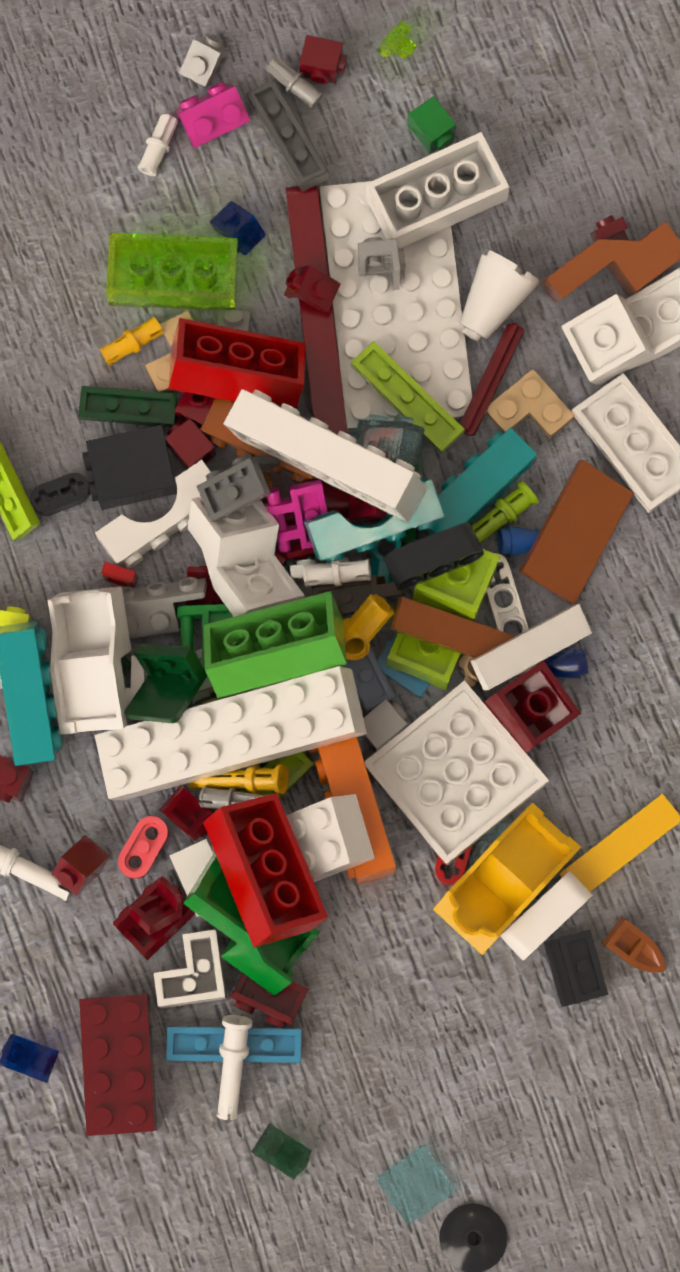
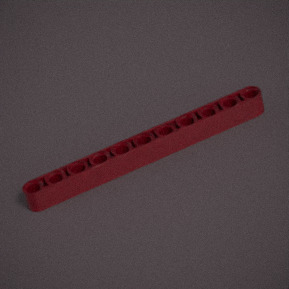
M317 185L303 192L299 186L285 187L295 269L311 265L328 275ZM299 299L313 417L329 426L328 429L338 435L339 431L348 434L332 305L329 312L322 313ZM323 481L322 487L327 512L335 510L343 518H349L350 494Z

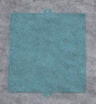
M425 1145L376 1178L390 1198L389 1204L396 1207L407 1225H410L456 1192L443 1172L444 1166L437 1164Z

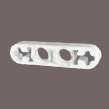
M497 554L500 556L498 566L501 565L503 567L499 570L500 582L507 580L508 584H499L492 589L489 586L486 593L496 629L504 632L503 627L505 624L514 621L521 626L522 632L529 628L509 564L504 556ZM493 576V579H492L490 585H494V584H495V578H494V576ZM506 591L511 594L512 604L507 608L497 606L494 601L496 593ZM536 664L524 670L523 672L517 674V676H521L522 674L536 666Z

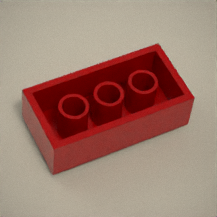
M179 318L171 347L168 389L236 401L242 389L251 394L254 390H258L271 397V402L279 407L285 403L296 409L304 387L305 343Z
M277 793L220 807L203 822L253 948L309 932L328 918Z

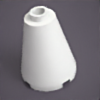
M485 249L481 255L459 323L464 326L462 333L477 342L481 337L487 340L537 287L540 281L528 271L525 275L522 274L523 271L512 261L491 250Z

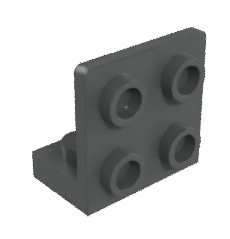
M248 454L235 459L232 462L233 467L225 471L224 469H218L207 474V481L197 485V489L211 522H218L270 495L271 492L263 473L280 465L279 459L266 458L265 455L252 458Z

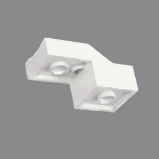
M680 268L627 299L615 294L561 326L591 383L600 386L629 369L658 359L680 347Z
M201 496L191 498L187 529L202 548L213 589L233 617L305 597L274 555L279 524L267 511L261 500L218 522H211Z
M122 586L65 592L55 595L47 601L53 632L50 675L60 735L125 728L131 722L124 713L128 703L121 658L131 651Z

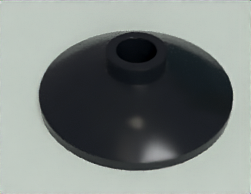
M465 1204L451 1211L443 1221L439 1235L440 1247L445 1258L455 1268L464 1272H483L495 1266L502 1258L507 1246L506 1228L500 1216L489 1207L481 1204ZM471 1232H477L480 1235V1242L477 1245H470L467 1241V1237Z

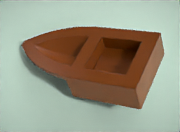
M621 916L602 944L625 962L639 970L655 973L664 972L666 970L665 962L658 946L651 938Z

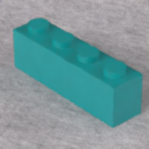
M511 427L504 434L501 431L497 432L488 441L487 446L489 448L483 454L475 453L464 464L466 468L464 472L458 477L452 475L441 486L443 491L437 497L444 517L436 519L437 525L424 529L430 536L462 523L471 524L536 462L538 454Z

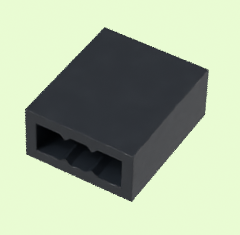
M162 425L86 441L88 451L82 452L86 471L92 470L94 482L89 483L92 501H99L102 510L177 494Z

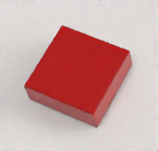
M105 562L101 573L105 581L123 587L135 588L138 581L136 571Z

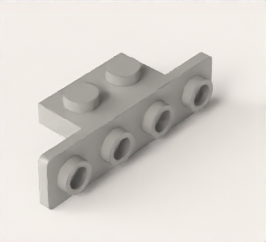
M187 577L179 582L167 584L164 582H154L147 587L134 589L129 586L122 587L130 639L180 632L181 623L177 619L175 602L204 598L207 589L206 578Z

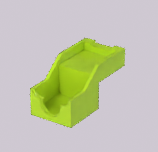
M483 549L484 555L475 562L417 584L412 600L475 622L496 572L500 556ZM398 632L387 657L386 666L424 680L446 691L461 653Z

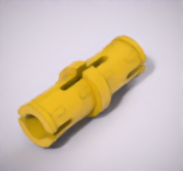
M153 316L130 331L126 329L122 332V336L99 348L106 363L111 366L132 352L138 353L141 351L140 348L162 336L164 332Z

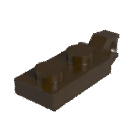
M376 575L371 576L370 581L347 582L337 587L334 584L311 586L313 596L331 591L341 615L355 613L370 595L377 594L384 598L388 604V598L405 595L404 589L397 590L394 582L386 583L385 576L376 577Z

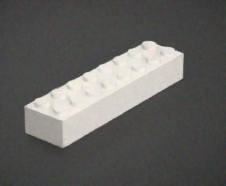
M337 666L186 709L176 723L143 721L128 725L123 729H114L95 735L108 799L124 801L367 734L352 669Z

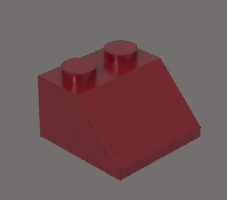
M544 660L483 702L525 753L581 715L579 709Z

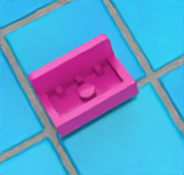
M224 82L217 83L207 89L209 94L197 98L196 95L186 98L179 103L180 108L174 110L176 116L180 118L194 148L251 121L234 85H225Z

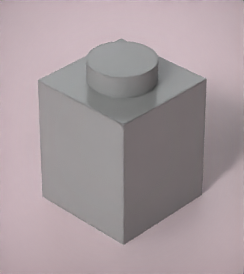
M386 699L363 718L367 734L362 735V737L377 752L407 727V723L404 720L408 716L396 702L391 705Z

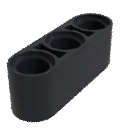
M462 523L393 550L383 560L397 590H403L473 563L484 555V551L471 524Z

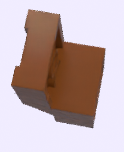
M667 222L652 230L639 241L598 239L543 280L541 285L556 303L607 266L629 296L680 260V240Z

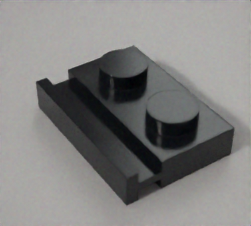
M590 930L543 942L561 1008L609 995Z

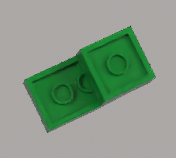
M215 852L183 903L231 938L221 957L274 996L293 982V971L291 970L293 965L320 934V931L314 928L306 933L253 948Z

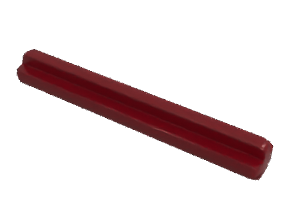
M516 323L506 326L464 413L460 425L465 429L463 433L465 436L476 435L522 339L524 329Z

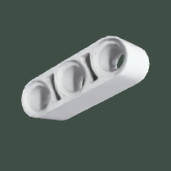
M569 871L500 937L524 961L585 904L593 894Z

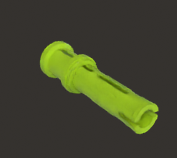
M523 481L517 483L518 488L504 499L498 498L494 504L495 508L472 525L480 544L507 522L509 524L515 523L518 520L517 516L531 505L536 506L539 504L535 494Z

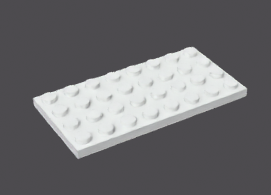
M371 181L320 186L329 277L341 283L332 304L348 432L411 425L351 367V362L373 341L455 420H462L472 399L465 334L462 333L464 326L459 324L462 310L451 226L401 248L404 249L405 279H400L399 290H393L391 273L359 276L358 243L371 237H380L386 240L366 199V184Z

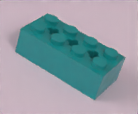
M39 621L0 626V675L15 766L54 761L58 751L62 750L61 745H64L63 734L60 735L59 725H55L54 718L57 717L54 694H50L49 687L51 685L50 661H45L44 655L46 648H49L46 628L40 629Z

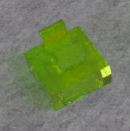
M404 20L393 26L376 51L384 58L395 52L405 60L417 47L413 41L406 38L412 27Z

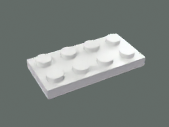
M624 373L572 409L571 412L575 415V419L648 513L680 491V445Z

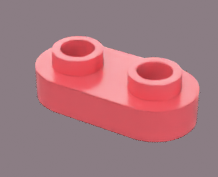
M155 816L145 817L138 822L118 858V866L121 872L128 878H143L154 865L169 836L168 828L162 819ZM151 828L158 830V836L154 840L146 837L147 831ZM133 857L141 858L142 864L139 868L134 869L130 867V860Z

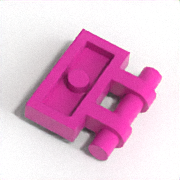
M320 479L288 486L291 497L288 499H281L278 488L269 489L271 494L267 496L266 509L279 524L276 541L279 552L291 550L290 540L298 538L302 549L312 547L304 520L327 513ZM294 512L295 525H286L285 513Z

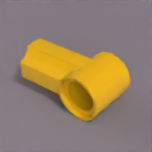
M377 594L370 595L351 618L343 620L346 659L353 661L365 657L370 650L369 642L394 614L393 607Z

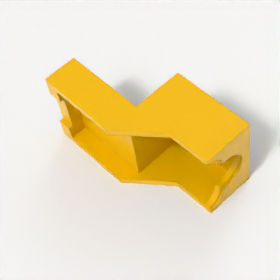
M533 802L448 890L433 909L482 955L581 848L570 836L567 837L544 816L545 813Z

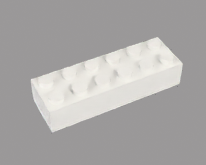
M243 389L241 390L223 423L239 440L409 523L427 489L420 480L421 475L414 471L415 467L401 459H397L395 463L385 457L386 453L372 445H368L365 449L356 443V438L343 431H339L338 435L328 429L329 426L314 417H311L308 421L299 415L300 412L285 403L279 407L271 402V397L258 390H254L252 394Z

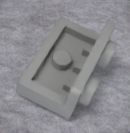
M371 237L358 243L359 276L391 273L393 290H399L400 279H405L406 263L404 249L398 250L397 239L383 240L380 237Z

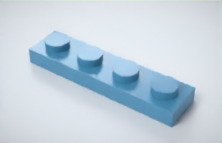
M167 1027L166 1061L223 1062L219 1047L224 1041L225 1028ZM248 1029L247 1046L249 1047V1055L246 1059H243V1062L301 1063L302 1029Z

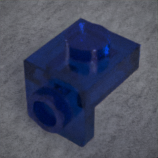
M230 201L209 222L215 231L232 241L243 255H247L266 235L255 216L233 201Z
M10 1034L8 1041L2 1049L0 1066L47 1083L59 1051L18 1035Z

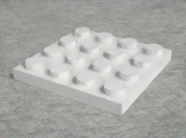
M465 680L364 762L366 769L446 866L549 783L547 777Z

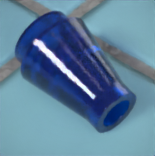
M576 647L544 659V662L556 678L581 679V675L589 674L584 648L576 649Z

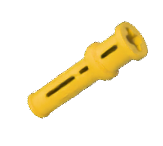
M256 764L248 766L246 769H237L190 782L188 785L192 790L202 789L204 786L215 789H230L233 787L236 789H246L252 794H258L260 791H275L277 794H284L288 788L289 775L284 764H278L275 768H261Z

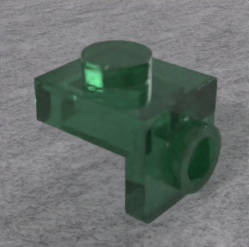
M269 1123L251 1152L290 1178L295 1179L308 1165L312 1150Z

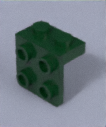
M139 644L134 655L146 672L147 678L124 713L131 720L176 723L206 680V671L192 647Z

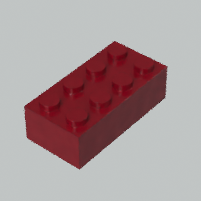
M141 994L79 999L86 1136L157 1131L150 996Z

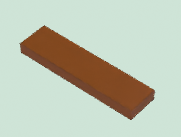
M405 597L398 598L390 628L399 633L473 658L515 637V635Z

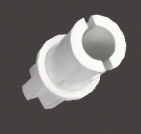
M162 114L152 137L147 138L146 143L148 146L137 167L142 173L153 177L157 175L164 154L170 151L168 145L178 124V120L169 114Z

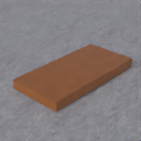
M578 460L518 572L570 605L575 604L634 493L584 460Z

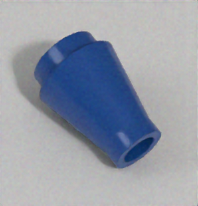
M509 525L505 529H499L497 534L499 554L507 555L509 558L528 553L540 530Z

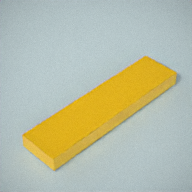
M661 794L559 873V877L562 878L571 871L591 892L680 823V815L666 797Z

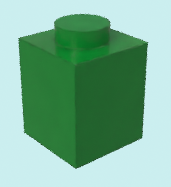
M434 96L408 113V127L430 154L436 149L442 150L447 148L454 141L456 124Z

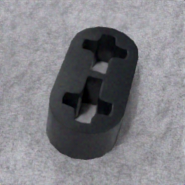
M70 473L37 486L31 492V505L39 515L50 516L82 504L90 496L89 482L85 476L79 473ZM76 481L79 486L84 485V487L80 488L81 494L75 496L73 492L62 495L63 492L71 489L70 483ZM46 493L48 497L59 494L58 497L50 500L49 507H44L42 503L37 504L41 500L40 495Z

